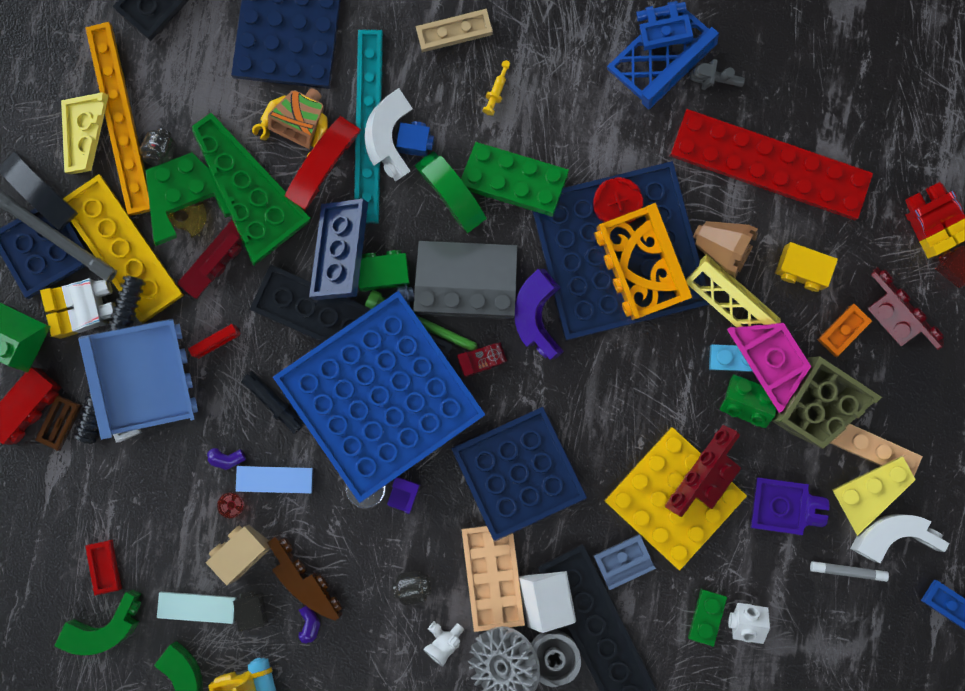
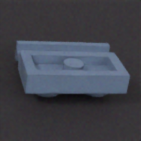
M639 534L593 555L609 590L656 569Z

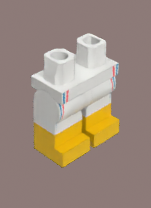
M85 279L58 288L40 290L45 312L51 313L46 315L51 337L62 339L99 326L108 325L107 320L112 319L111 315L116 311L113 309L116 306L115 303L103 304L102 296L112 294L111 283L105 280L94 281L92 279Z

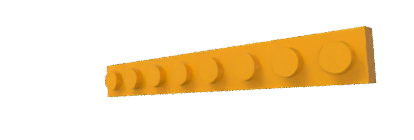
M110 22L85 27L99 91L109 95L105 117L127 214L133 216L150 212L146 172L113 27Z

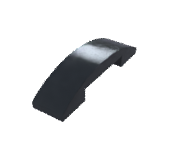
M14 151L0 165V173L40 214L61 231L78 212L59 196Z

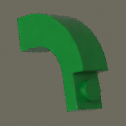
M433 151L414 165L419 174L440 196L455 221L466 233H469L487 219L471 192L442 156H438Z
M135 590L125 592L114 617L105 627H90L75 619L65 622L54 646L75 655H94L120 644L132 634L140 622L131 618V615L135 616L140 608L141 602L138 600L141 593Z
M177 641L170 644L154 666L171 680L175 691H203L202 674L194 657Z

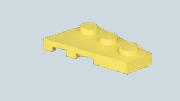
M102 92L61 100L65 173L76 174L92 171L109 97L108 94Z
M901 456L832 490L858 536L916 479L904 457Z

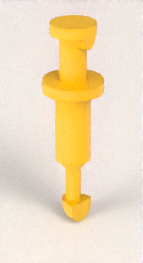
M507 60L503 61L501 75L496 77L491 92L486 94V98L489 101L482 111L487 115L493 116L495 104L502 101L500 94L506 81L504 76L510 66V62Z

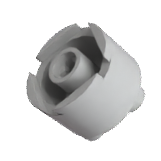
M551 630L537 635L531 642V645L539 660V682L546 686L558 687L573 681L581 667V656L575 641L568 634L559 630ZM558 653L560 660H554L553 663H550L549 655Z

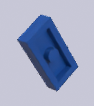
M933 580L921 601L965 630V598L938 580Z

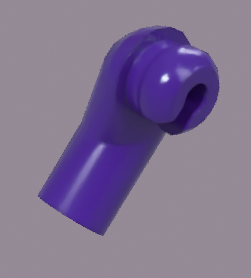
M212 448L207 453L209 464L224 470H228L246 460L241 449L230 455L221 453L218 448Z
M304 606L299 609L300 614L305 620L303 630L299 632V640L307 644L317 638L320 620L313 610Z

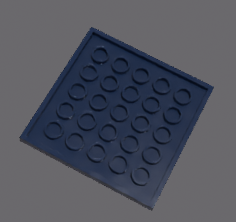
M673 161L566 187L562 191L553 217L532 211L547 271L561 287L554 294L565 341L710 305L688 285L692 298L632 321L631 317H627L624 313L622 303L625 301L622 293H617L614 287L613 279H615L613 270H608L605 264V249L603 246L598 245L595 238L596 227L603 223L594 212L593 199L596 190L606 180L616 177L629 179L640 189L643 197L642 208L656 203L686 280L699 266L700 260ZM642 216L629 225L636 231L647 220L645 216ZM620 227L614 228L610 234L614 244H620L621 238L617 236L618 234L626 236L628 240L631 237L625 229ZM643 237L640 238L645 246L652 247L654 245L653 238L648 237L646 242L643 240ZM636 244L630 255L628 269L636 275L650 280L651 270L654 264L661 259L659 253H646ZM615 251L616 256H617L618 261H619V260H620V257H621L622 251H621V252H616V251ZM660 268L657 270L656 282H660L659 275L662 278L666 277L667 273L664 269ZM703 271L694 280L700 287L706 286ZM626 280L629 289H631L635 284ZM648 290L644 300H642L643 295L640 292H636L634 295L635 303L638 306L647 307L652 301V290ZM658 291L657 304L675 298L674 291Z

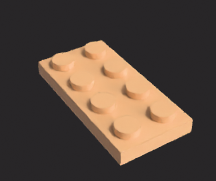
M487 526L462 529L474 632L486 631L501 626L509 628L525 626L514 535H508L494 542Z

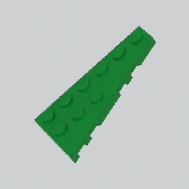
M212 113L192 126V132L251 262L255 266L307 225L311 218L301 207L285 197V190Z

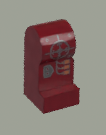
M495 343L457 355L464 378L507 362L501 343Z

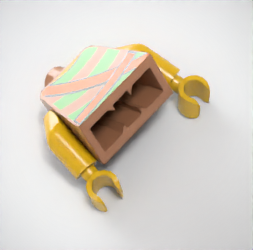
M309 89L306 95L294 90L287 96L284 95L271 100L261 117V124L253 126V134L257 135L259 130L263 129L260 139L267 140L270 136L269 130L310 150L311 146L315 147L328 130L327 116L323 114L324 105L319 102L322 97L321 94L315 89Z

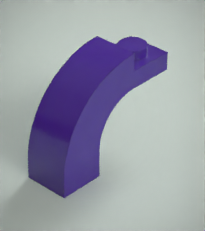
M537 269L525 281L518 293L515 303V324L525 346L529 347L537 344L538 352L544 358L548 357L551 360L557 358L564 351L546 331L542 321V311L547 300L561 287L545 269Z

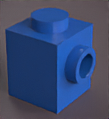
M413 121L411 124L400 122L396 144L398 153L422 157L427 156L428 150H432L434 144V136L431 135L430 127H426L425 123Z

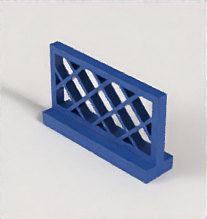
M688 10L679 14H688L691 28H697L702 34L697 38H693V41L679 43L684 45V51L680 55H669V46H666V55L652 56L651 49L649 50V56H634V50L638 46H643L640 34L607 66V70L642 100V104L648 110L718 43L719 33L713 27L707 28ZM669 15L658 17L656 21L669 18ZM649 61V72H634V62ZM652 61H666V68L663 71L652 72ZM621 62H632V72L621 73L616 67ZM649 77V85L642 91L634 84V78Z

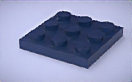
M35 208L30 211L87 251L71 221L60 231ZM18 218L0 228V254L24 297L27 299L34 297L40 293V290L53 286L85 267L80 261Z

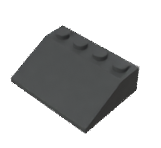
M419 241L414 293L415 315L514 319L517 245Z

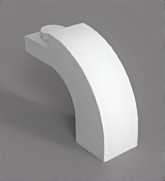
M399 88L385 97L373 109L365 128V145L372 164L375 166L382 161L385 172L391 178L393 177L395 181L409 173L410 169L393 144L392 130L396 121L413 109Z
M891 514L877 518L856 537L850 549L873 562L881 563L890 545L902 537L910 536L928 547L941 552H945L950 543L942 539L943 535L928 528L931 521L925 518L905 514Z

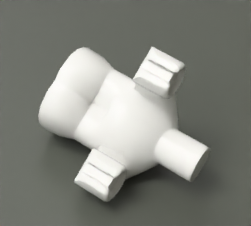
M434 621L428 630L433 633L436 640L432 644L427 645L423 650L443 667L448 657L459 647L460 639L458 637L462 634L464 628L457 623L450 632L441 630V626Z

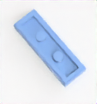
M237 466L236 492L313 493V468Z

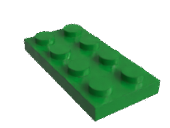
M475 142L461 180L470 192L553 217L568 178L569 169Z

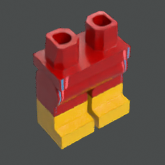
M941 182L925 189L931 199V202L927 204L920 192L905 199L910 211L905 216L911 222V226L927 258L937 256L965 241V214L962 206L956 199L955 192L951 191L948 193Z

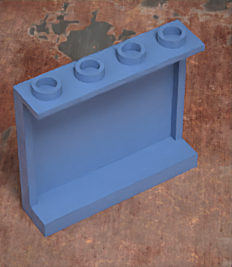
M173 319L79 337L78 340L101 440L111 438L113 434L188 418L194 420L193 413L198 412L195 397L190 398L188 388H193L190 373L185 374L183 364L188 363L185 348L179 349L178 339H182L180 324H174Z

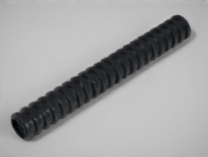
M129 275L123 276L125 282L121 283L122 291L118 292L120 298L116 299L118 304L113 308L116 311L111 315L113 320L109 321L111 327L107 328V331L130 327V323L134 322L132 317L136 315L135 308L139 306L137 301L141 300L139 295L143 293L141 288L142 285L145 286L146 284L144 280ZM90 393L85 398L87 403L83 404L85 410L81 411L82 418L78 420L80 425L76 427L78 432L74 433L73 437L80 442L93 444L96 443L97 439L95 436L99 434V431L97 430L98 424Z

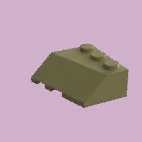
M808 357L807 360L811 368L784 410L780 413L776 411L772 422L790 434L823 449L840 435L853 420L863 415L868 407L873 403H877L882 397L822 357Z

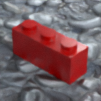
M31 367L29 372H25L0 401V443L3 445L18 443L25 436L24 431L30 424L36 423L42 416L41 411L45 406L52 404L59 395L57 392L62 387L40 368Z

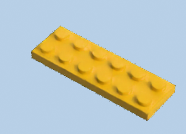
M100 174L63 198L78 212L71 222L94 256L117 270V274L112 282L118 291H122L120 286L121 283L125 282L123 276L126 275L142 279L146 282L145 286L142 285L141 288L143 293L139 295L141 300L137 301L139 306L135 308V316L140 323L144 324L184 296Z

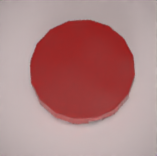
M616 177L606 180L595 192L593 199L594 212L598 219L605 223L642 209L643 197L640 189L635 183L626 178ZM636 219L631 220V221L626 222V223H627V224H631V223H633Z

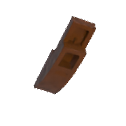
M278 535L269 540L267 543L280 562V565L272 569V571L286 589L301 603L318 614L334 621L342 616L340 612L342 606L335 596L331 598L326 589L329 586L322 575L317 576L315 572L308 577L305 576V566L300 559L295 560L291 554L293 548L285 537L282 539Z

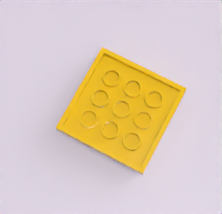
M671 427L609 494L604 502L680 571L747 495L731 482L713 509L708 508L695 498L682 517L668 510L665 507L666 503L701 454Z

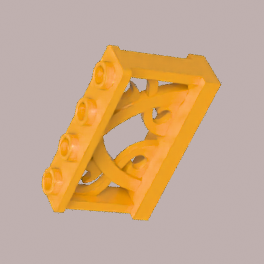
M656 203L601 223L596 227L595 238L598 245L603 246L605 249V264L608 270H613L615 279H613L614 287L617 293H622L625 301L622 303L624 313L627 317L630 316L632 321L692 298ZM645 216L647 220L636 231L626 223ZM620 227L625 229L631 237L628 240L626 236L618 234L617 236L621 238L620 244H614L610 238L611 231L614 228ZM643 237V240L646 242L647 238L651 237L654 240V245L647 247L640 238ZM636 244L646 253H659L661 259L654 264L651 270L650 280L642 278L628 269L630 255ZM615 251H616V252H621V251H622L621 257H620V260H619V261H618V258H617V256H616ZM660 268L664 269L667 273L666 277L662 278L659 275L660 282H656L657 270ZM626 280L635 285L629 289ZM648 290H652V301L647 307H641L635 303L634 295L636 292H640L643 295L642 300H644ZM658 291H674L675 298L657 304Z

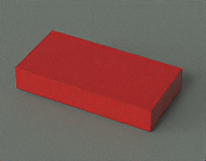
M230 324L188 348L192 357L200 359L237 338L241 333L237 326Z
M113 540L85 545L94 596L121 590Z

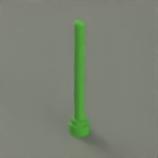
M372 290L365 306L373 309L386 298L382 297V293ZM417 316L428 332L469 351L477 349L475 342Z

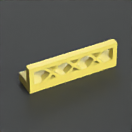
M708 254L700 260L699 266L686 279L687 284L736 327H746L744 324L751 326V324L769 325L781 323V319L734 277L726 273ZM703 271L711 278V286L700 287L694 280ZM714 291L727 292L730 303L717 302L714 299ZM733 307H744L748 311V319H737L733 316Z

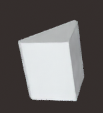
M567 571L519 576L527 627L544 633L576 622Z

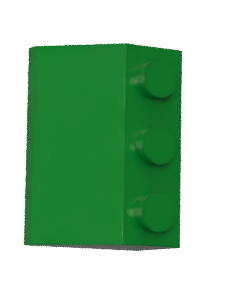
M0 303V362L9 367L29 372L50 326Z

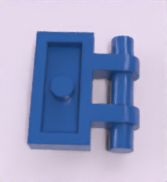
M668 2L666 6L657 8L650 6L645 7L643 11L636 12L638 22L648 21V23L639 24L644 51L693 41L689 15L678 16V13L686 12L685 2ZM669 15L670 17L667 19L656 21V18L663 17Z

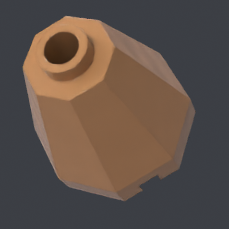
M706 221L703 226L699 225L693 238L696 239L695 245L705 255L708 254L726 273L736 278L753 248L749 243L751 239L756 240L758 229L746 224Z

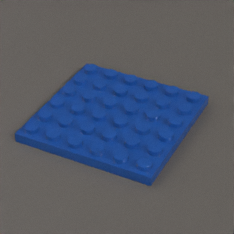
M399 291L273 376L282 392L359 503L485 416L481 407Z

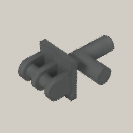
M713 59L708 64L701 63L689 74L692 81L702 83V90L713 85L714 81L743 87L745 82L744 77L735 76V71L731 67L723 72L716 71V59Z

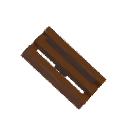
M58 395L35 441L61 451L82 405ZM64 403L65 405L47 440L45 437L61 404ZM73 407L72 410H71V412H70V414H69V416H68V418H67V420H66V422H65V424H64V426H63V428H62V430H61V432H60V434H59V436H58V438H57L56 443H54V441H55V439H56V437H57V434H58V432H59V430H60V428H61V426H62V424H63V422H64V420H65V418H66V416H67V414H68L70 408Z

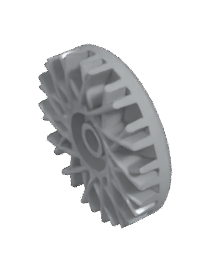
M501 626L492 628L476 638L477 642L471 645L472 650L469 652L474 654V657L468 660V663L472 665L469 667V670L475 668L476 674L471 677L472 680H477L474 684L475 686L481 684L484 688L482 691H535L537 689L540 679L539 660L533 646L524 635L515 629Z

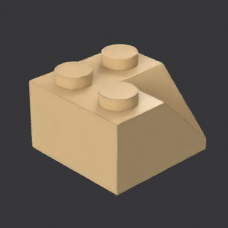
M240 525L237 526L228 535L230 540L223 544L220 543L209 552L211 558L205 562L226 586L237 581L271 549L267 543L269 540L250 525H246L243 528Z

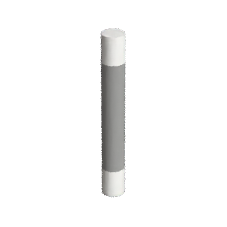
M814 561L810 565L812 572L885 582L889 579L888 571Z

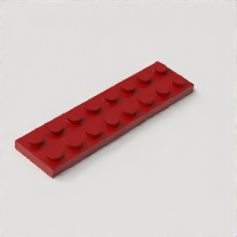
M686 109L669 156L852 220L859 218L873 175L872 172Z

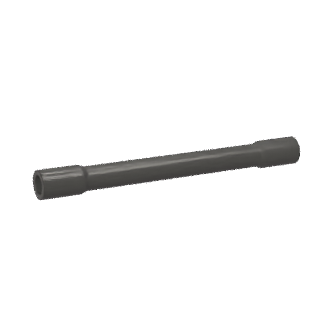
M0 190L1 209L8 211L87 266L90 271L109 283L114 279L117 270L100 258L94 257Z

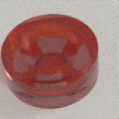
M226 493L219 498L217 509L223 517L234 518L242 513L244 501L236 493Z

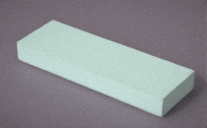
M161 591L159 592L157 618L233 624L235 623L237 597Z

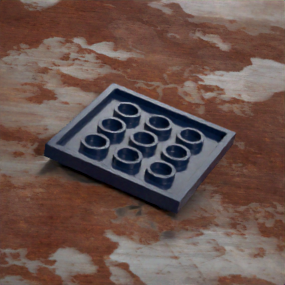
M241 0L231 76L234 79L330 89L341 0Z
M543 407L452 448V452L494 542L587 499Z

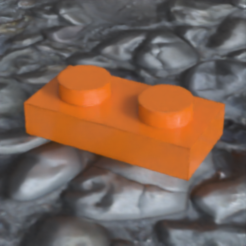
M852 304L817 340L833 356L837 357L872 320L855 304Z

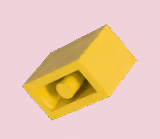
M790 242L784 246L775 274L780 275L783 281L789 283L797 281L805 284L804 288L819 292V290L829 287L838 259Z

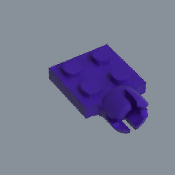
M756 477L750 528L803 535L806 526H826L829 516L815 514V509L830 511L829 500L825 497L809 494V484Z

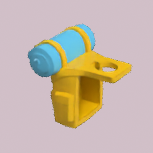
M254 659L248 664V671L243 674L237 675L235 672H230L216 677L208 685L209 691H276L272 675L273 670L270 667L269 659Z

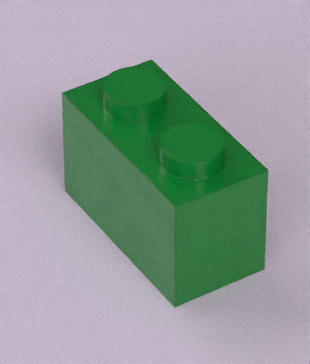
M401 250L387 251L384 256H376V253L362 254L358 284L361 292L397 288V286L405 284L410 286L406 253H401Z

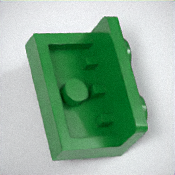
M734 374L730 379L726 397L720 406V411L762 428H766L775 417L777 410L762 385Z

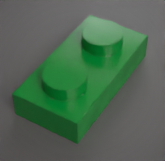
M704 589L700 590L688 639L714 647L727 600L726 596Z

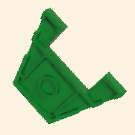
M193 153L146 170L155 246L177 238V234L167 215L215 197L224 217L231 216L210 169Z

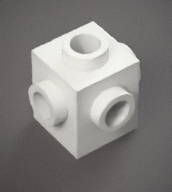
M737 603L734 613H730L728 621L729 628H732L733 639L764 644L770 629L768 607Z

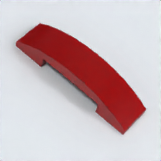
M340 116L324 133L305 159L291 182L285 197L306 210L320 191L319 187L345 149H349L361 129Z

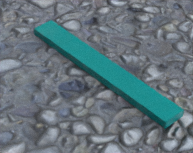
M358 30L356 126L361 131L356 137L354 200L364 199L368 202L366 223H379L380 162L374 166L368 156L365 145V128L371 112L382 101V30Z

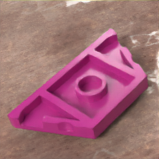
M784 323L728 328L727 331L779 413L782 412L811 368L810 363Z

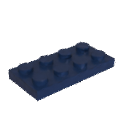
M356 199L321 204L309 297L313 300L357 296L368 202L366 200Z

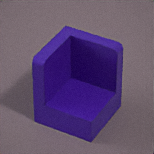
M396 477L387 505L410 514L420 484Z

